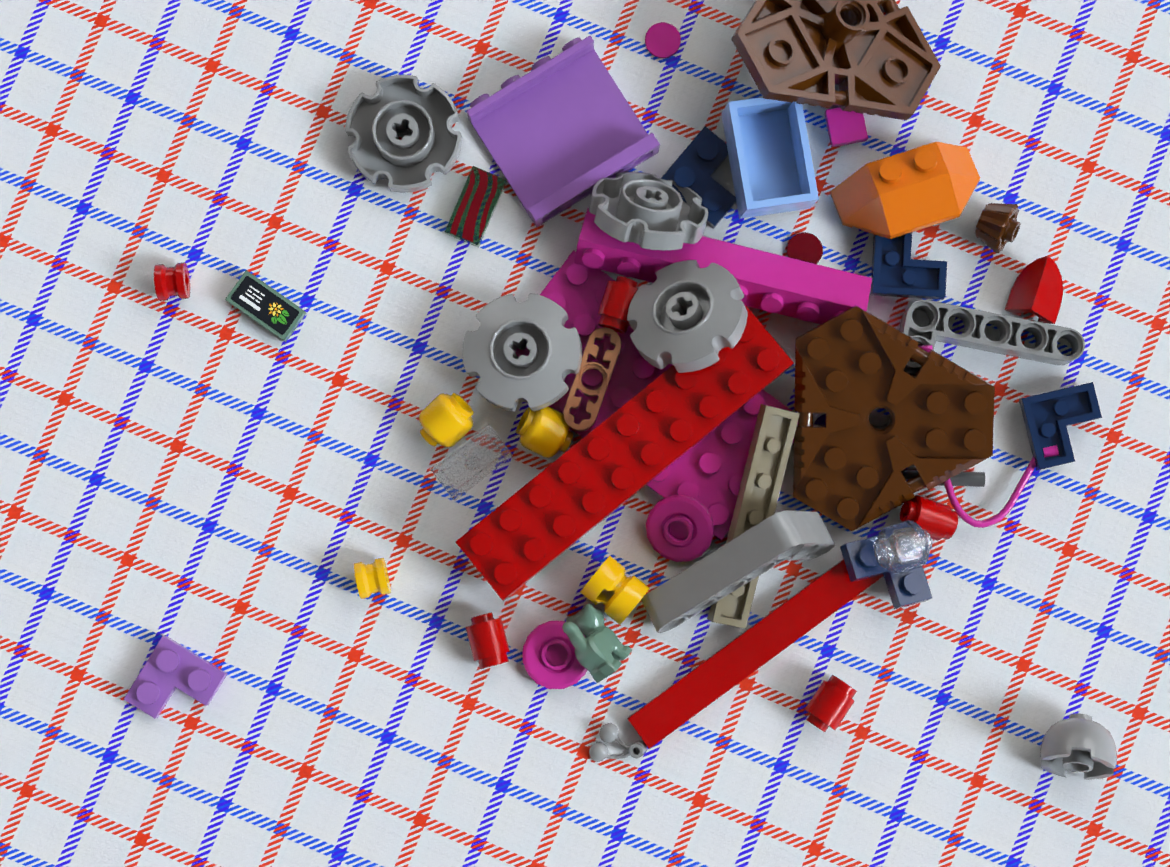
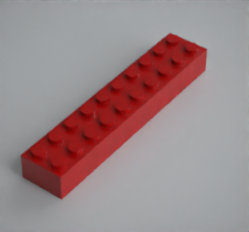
M745 306L748 311L747 323L740 340L734 348H722L718 353L720 358L718 362L704 369L686 373H678L674 365H672L456 541V544L503 601L794 364L747 306Z

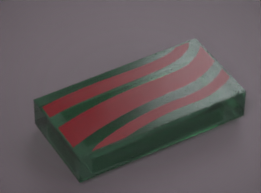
M473 166L446 227L445 234L479 248L507 183L506 179Z

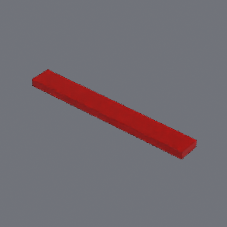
M844 559L627 719L650 749L884 575L851 582Z

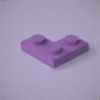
M163 635L124 700L153 718L159 717L176 688L207 706L212 701L228 673L168 636Z

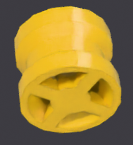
M384 558L375 559L372 564L367 565L363 562L354 563L356 585L361 599L369 598L372 593L376 592L382 595L391 593L389 575Z

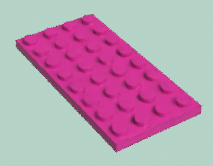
M573 250L540 295L551 299L567 312L569 319L565 322L564 327L567 329H577L581 339L583 356L590 335L596 329L603 328L598 325L600 316L597 313L608 281L615 280L602 270L575 264L576 251ZM628 326L625 334L617 332L621 339V350L597 419L590 429L582 432L574 431L582 438L673 365L668 364L664 369H659L648 363L631 340L630 334L634 332L631 326ZM604 335L602 340H595L594 344L599 347L597 358L595 360L589 356L587 362H596L606 369L609 368L610 363L603 362V358L607 350L613 351L615 346L610 344L611 337ZM527 347L524 350L517 349L515 351L518 358L521 355L528 356L530 354ZM590 369L582 375L581 381L585 388L596 390L602 385L603 376L599 371ZM571 373L565 377L564 382L569 387L568 392L549 407L563 413L576 374ZM577 390L574 397H582V401L578 409L570 410V414L574 416V423L580 424L583 419L589 420L591 417L590 414L586 413L588 400L595 404L598 397H588ZM762 390L646 485L662 498L670 495H686L697 499L708 509L713 518L714 536L720 541L730 529L760 405L764 404L792 411L765 390Z

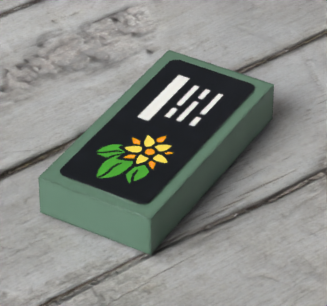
M247 270L225 299L284 342H287L307 314L306 311Z

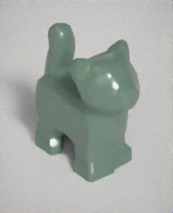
M586 604L575 615L567 617V622L562 626L564 633L569 637L575 648L578 662L590 672L597 683L616 672L622 665L620 661L624 660L632 652L629 646H624L615 633L604 625V613L591 604Z

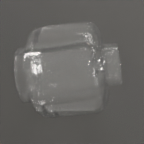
M903 521L884 527L878 533L877 540L874 542L875 558L881 567L894 574L922 567L928 561L932 548L930 534L914 521Z

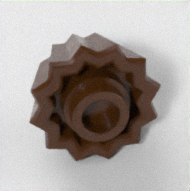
M989 203L985 206L979 217L975 231L976 237L995 253L1003 251L1005 245L1008 242L1012 243L1019 232L1021 223L1017 221L1018 205Z

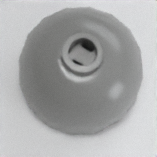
M1080 713L1071 714L1069 719H1063L1053 724L1043 737L1040 748L1041 768L1047 772L1061 777H1066V770L1084 772L1085 780L1103 779L1114 774V768L1117 765L1115 741L1111 733L1104 726L1092 721L1091 716Z

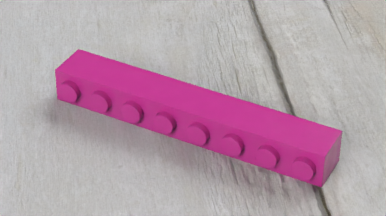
M587 208L578 239L575 264L654 283L657 279L655 273L658 270L676 262L697 260L700 268H706L711 263H716L727 269L735 277L744 294V298L741 301L748 307L817 324H822L855 305L867 311L872 278L704 236L695 244L683 243L682 249L678 250L641 248L637 243L622 242L605 233L594 223L596 215L590 213L589 208Z

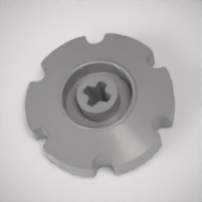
M394 75L376 81V93L371 96L360 93L347 115L345 131L348 136L356 138L355 142L347 148L349 155L359 172L373 184H376L380 179L389 180L388 186L390 190L400 193L426 189L432 186L431 175L434 172H441L446 175L452 169L459 156L462 136L459 131L452 130L453 124L460 120L458 111L451 98L436 84L432 83L425 89L420 88L417 76ZM406 128H409L411 136L405 135L402 140H399L397 131L404 132Z
M642 172L616 173L615 178L600 179L594 185L589 205V212L596 215L594 223L605 233L619 241L634 242L639 244L641 248L651 250L682 249L683 243H697L704 234L708 219V209L701 206L702 198L688 187L680 188L673 180H664L658 178L655 174ZM673 184H674V185L679 189V191L682 193V195L684 196V198H685V200H686L687 203H685V202L682 200V197H681L680 193H678V192L672 187Z
M697 260L676 262L658 270L655 273L657 276L656 281L651 285L642 284L630 303L627 320L634 330L630 337L641 356L648 363L659 369H664L666 365L673 364L678 373L701 370L720 360L718 353L722 348H734L745 330L748 311L743 301H741L744 298V294L735 277L727 269L716 263H711L706 268H700Z
M530 293L528 299L522 303L517 302L513 294H508L491 301L476 314L480 327L476 331L466 332L462 355L466 373L470 377H480L476 390L482 397L493 405L508 411H516L518 404L521 402H527L532 411H537L554 404L568 392L569 387L564 380L568 374L579 373L582 362V344L576 328L567 329L564 327L569 317L561 306L551 299L538 294ZM527 347L530 354L528 356L521 355L518 358L515 351L517 349L524 350Z

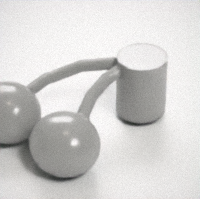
M607 723L600 729L599 735L601 740L606 743L616 740L622 747L628 749L629 752L624 755L611 756L608 755V748L604 743L596 742L590 747L589 756L595 762L603 761L605 758L623 759L628 756L637 759L646 753L647 745L643 741H636L631 746L624 744L618 738L617 726Z

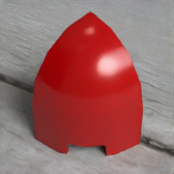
M1049 256L1034 260L1018 275L1010 291L1005 307L1006 311L1021 317L1022 313L1028 312L1039 317L1038 322L1055 324L1062 303L1063 282L1057 264Z

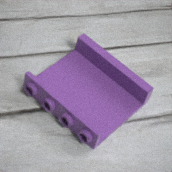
M591 36L583 40L577 37L563 46L562 53L552 59L550 56H546L532 65L531 72L521 78L519 75L510 77L501 84V90L491 96L488 94L479 96L471 102V108L466 111L468 120L536 228L591 195L594 185L600 179L615 178L616 173L628 172L659 153V142L653 133L648 134L595 52L594 40Z

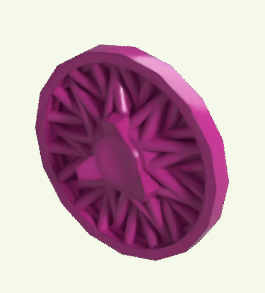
M670 495L658 501L649 512L646 521L647 538L653 549L662 557L675 562L692 561L702 556L711 545L714 535L713 518L708 509L697 499L686 495Z
M548 621L537 626L527 636L523 646V664L527 674L538 685L548 689H565L576 684L587 672V669L578 662L575 648L562 629L565 621Z

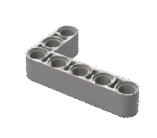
M918 300L909 306L902 315L899 331L919 342L918 346L932 345L933 350L935 342L938 341L1053 365H1066L1078 359L1085 349L1083 336L1071 328L931 300ZM913 311H924L929 318L928 326H917L912 319ZM950 317H957L963 321V334H955L950 330L948 326ZM986 324L995 325L999 329V341H991L986 337L984 333ZM1022 331H1028L1034 335L1036 339L1034 349H1029L1022 344ZM1059 338L1066 339L1072 347L1070 356L1062 355L1058 351L1057 341ZM908 361L904 370L915 376L920 365Z
M784 510L766 518L644 595L641 601L657 633H663L687 621L782 561L812 560L835 547V543L818 512Z

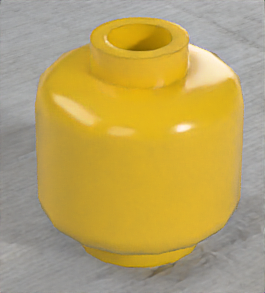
M441 393L420 413L419 421L423 427L420 430V434L434 447L437 444L444 447H453L471 430L473 426L471 416L474 412L470 405L458 394L448 395Z
M549 406L537 411H532L528 407L523 413L516 429V433L520 435L521 445L545 458L553 457L559 450L565 452L573 438V432L569 431L570 427L565 422L563 413Z

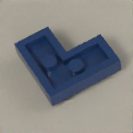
M704 126L661 179L673 180L678 187H688L702 198L701 206L708 209L707 224L714 229L734 206L736 197L711 177L728 157L727 144ZM673 184L672 187H673L678 193H680V195H681V197H682V200H683L685 203H687L686 200H685V198H684V196L682 195V193H681V192L679 191V189Z
M912 232L892 239L874 235L870 295L943 300L946 297L947 261L911 259Z
M1093 382L1019 399L1032 455L1036 462V471L1075 462L1067 426L1102 418ZM1057 445L1059 456L1044 457L1043 448Z
M903 529L840 546L850 581L853 582L883 574L894 609L932 599L912 532Z

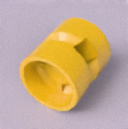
M609 556L580 593L595 605L601 603L605 605L604 612L621 625L650 588L636 576L627 577L625 575V567Z

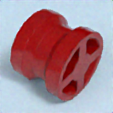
M185 262L177 263L175 267H166L164 264L154 266V286L159 301H166L170 296L189 299L190 276Z

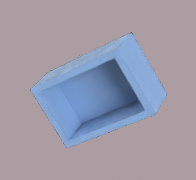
M763 97L728 102L721 115L739 219L810 209L819 200L803 105L796 102H784Z

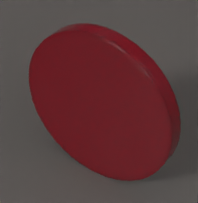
M803 232L796 234L787 245V257L817 264L823 254L822 243L811 233Z

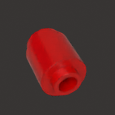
M617 276L616 281H608L597 313L600 316L599 326L613 329L618 333L625 334L627 332L628 326H631L627 320L628 309L638 290V282L622 276Z
M915 495V498L903 504L900 511V520L902 521L903 528L907 531L937 541L942 538L948 540L956 531L958 514L952 511L949 505Z
M492 612L472 617V625L465 628L474 661L478 660L480 669L509 662L507 652H510L502 619H494Z
M831 675L827 682L825 680L822 682L804 709L810 713L807 721L823 732H826L828 727L836 730L855 702L852 698L857 691L836 676Z

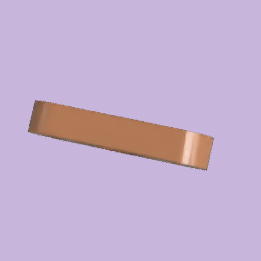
M606 327L596 329L588 339L579 373L575 376L563 411L565 422L574 431L582 432L590 429L597 419L621 350V339L613 329ZM604 335L611 337L610 344L615 346L613 351L607 350L603 358V362L610 363L608 369L599 363L587 362L589 356L596 360L599 347L594 342L595 340H602ZM595 369L602 374L603 383L598 389L589 390L583 386L581 379L587 370ZM577 390L585 396L598 397L595 404L588 400L586 413L590 414L591 417L589 420L583 419L580 424L574 423V416L570 414V410L578 409L582 401V397H574Z

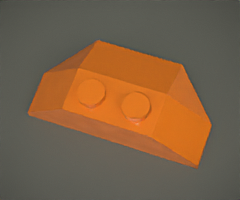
M933 142L865 164L832 189L830 195L842 225L851 228L856 227L865 232L892 239L960 217L980 181V176L967 147Z

